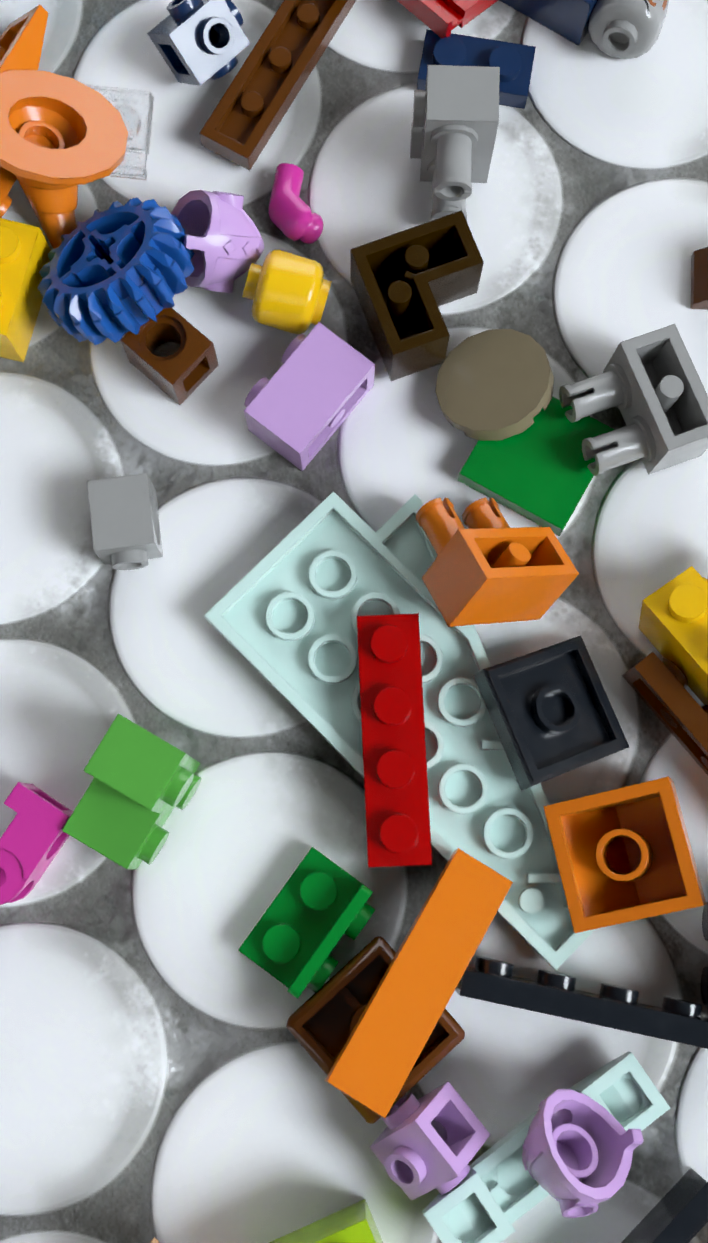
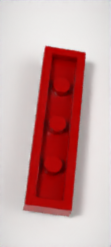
M419 613L357 616L368 868L432 865Z

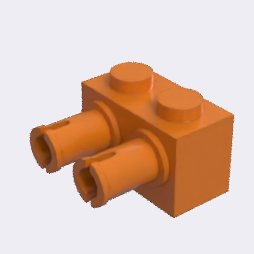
M490 497L489 500L481 498L464 510L462 521L469 529H465L454 510L452 502L448 498H444L443 501L441 498L433 499L423 505L416 514L417 523L423 528L437 553L435 561L423 575L422 580L448 627L540 620L579 575V572L550 527L510 528L494 498Z

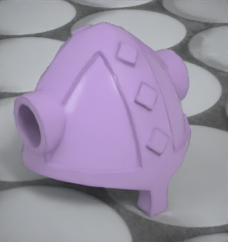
M189 191L179 199L171 212V215H175L185 229L184 247L189 250L193 249L195 253L191 259L195 270L189 277L185 278L186 284L190 287L233 293L234 280L250 269L251 263L255 264L264 250V242L254 222L243 210V195L219 191Z
M558 1089L540 1102V1109L533 1118L527 1137L524 1140L522 1161L525 1170H528L531 1177L554 1199L559 1201L563 1217H584L597 1212L599 1209L598 1203L610 1199L624 1185L631 1168L633 1150L643 1143L641 1129H628L626 1131L603 1106L589 1096L572 1089Z

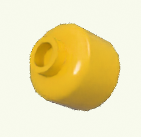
M273 250L267 254L263 266L251 263L242 297L253 300L251 312L256 322L293 334H302L306 332L310 324L317 325L321 321L332 281L323 279V267L317 261L282 250Z

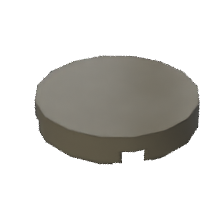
M490 329L466 338L449 352L438 370L435 392L440 409L446 420L453 427L455 426L463 431L465 436L478 441L503 440L524 432L534 423L533 418L539 414L542 407L545 411L552 399L554 376L544 348L530 335L513 329Z

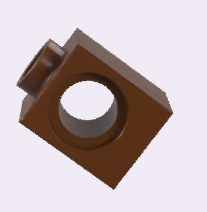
M164 308L156 315L157 322L150 320L143 324L137 335L131 331L124 333L125 336L120 341L129 362L177 404L181 405L219 364L213 342L173 308ZM175 342L180 345L178 350L170 356L159 357L153 354L154 350L162 343Z

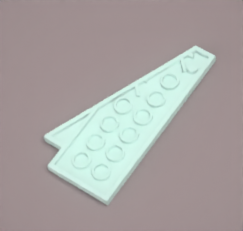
M333 491L204 616L364 778L357 616L419 613L431 846L447 862L452 853L459 848L512 881L513 884L497 913L553 969L557 970L595 929L574 933L543 807L550 804L541 783L521 791L473 677L479 671L491 667L474 625L448 627L422 580L423 575L437 557V553L423 528L416 521V514L423 506L422 500L415 494L375 532Z

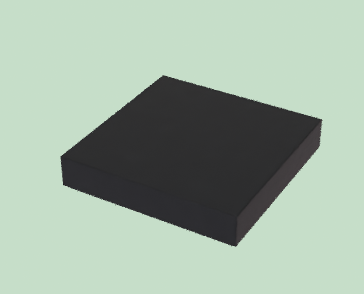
M581 635L488 667L473 675L521 791L629 748Z

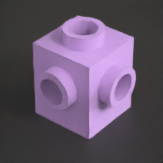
M448 1081L418 1100L410 1092L391 1107L386 1118H382L387 1127L372 1143L370 1148L386 1168L389 1177L401 1187L412 1201L435 1188L443 1195L456 1187L471 1169L468 1165L488 1139L490 1133Z

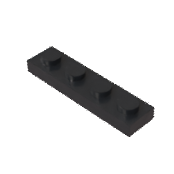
M479 956L476 957L475 967L468 966L455 989L460 996L708 1049V1018L701 1016V1004L664 996L662 1008L638 1003L639 991L601 983L599 994L575 989L577 979L575 977L539 970L537 981L512 976L514 964Z

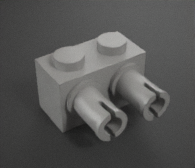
M428 65L425 90H414L410 158L421 159L420 181H433L431 221L461 210L467 221L466 198L472 194V183H487L499 124L500 67Z
M675 324L620 342L602 374L570 385H562L559 389L562 409L572 405V409L565 412V416L570 422H577L581 418L616 406L620 409L627 425L582 441L584 460L587 461L595 457L596 462L590 463L587 466L595 476L638 459L643 462L649 475L700 457L708 449V395Z

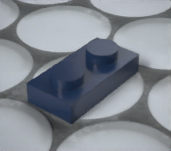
M426 29L417 79V90H425L428 65L500 67L499 105L525 109L536 47L451 33L450 37L440 38L432 30Z

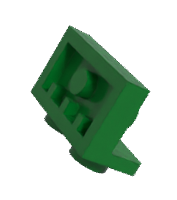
M312 847L238 951L288 988L287 992L298 999L306 987L317 993L338 964V961L329 954L340 938L345 934L354 941L376 910L367 903L373 891Z

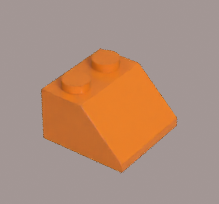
M669 776L543 806L574 933L701 907L707 904L674 781Z

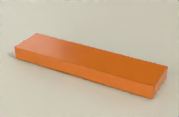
M459 848L452 853L324 1080L325 1082L380 1117L386 1118L513 884L512 881Z

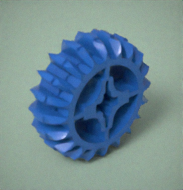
M136 197L130 199L125 205L115 201L108 210L101 212L96 209L93 216L85 222L77 221V228L70 234L62 235L61 245L49 251L47 255L50 262L43 265L40 270L43 279L38 286V290L43 296L42 301L48 308V314L59 327L62 326L68 334L73 335L79 342L89 340L94 345H98L109 338L116 343L120 341L124 333L131 331L137 335L143 324L150 320L157 322L156 315L164 308H173L175 306L173 301L174 295L184 292L188 288L185 278L189 277L195 270L191 262L195 253L193 249L189 250L184 247L186 233L177 217L171 215L166 206L160 207L154 199L142 202Z

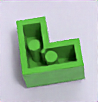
M118 714L83 770L93 776L94 779L62 831L127 870L138 869L142 861L150 865L161 851L169 836V832L162 827L174 807L183 810L194 796L202 778L194 774L200 762Z

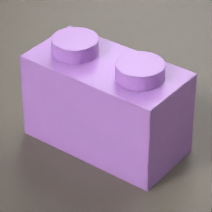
M318 322L307 337L299 334L292 340L282 356L281 362L283 365L270 380L266 377L260 379L253 386L244 403L247 407L244 413L248 430L301 471L306 468L374 386L375 364L320 322Z

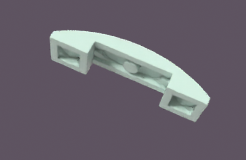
M626 1052L569 1088L589 1096L603 1106L626 1131L628 1129H641L642 1131L670 1109L632 1052ZM537 1112L520 1123L470 1164L471 1169L456 1187L446 1194L441 1195L439 1193L422 1210V1213L442 1243H501L516 1231L512 1224L549 1195L531 1177L528 1170H525L522 1161L524 1140Z

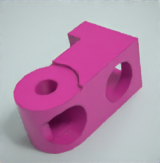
M18 782L4 802L6 806L17 812V815L0 838V905L25 898L33 890L70 836L63 832L62 829L73 811L33 784Z

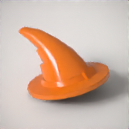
M10 70L0 73V166L15 174L53 249L61 245L62 235L70 234L77 228L74 210L78 205V185H84L109 176L122 163L125 157L128 131L120 112L101 93L73 78L43 70Z

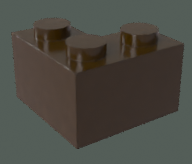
M462 210L350 249V280L391 381L444 362L450 334L438 307L470 296L478 291L484 261Z

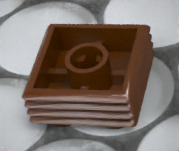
M381 936L375 937L327 981L317 993L313 994L287 1021V1029L326 1075L330 1072L396 954L393 948ZM444 1009L393 1105L464 1039V1030L446 1009ZM342 1093L367 1123L373 1124L381 1118L376 1113Z

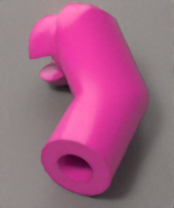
M281 163L276 168L268 213L270 219L291 240L297 241L300 239L305 244H312L322 234L323 220L320 215L311 212V208L299 198L304 171L294 164Z

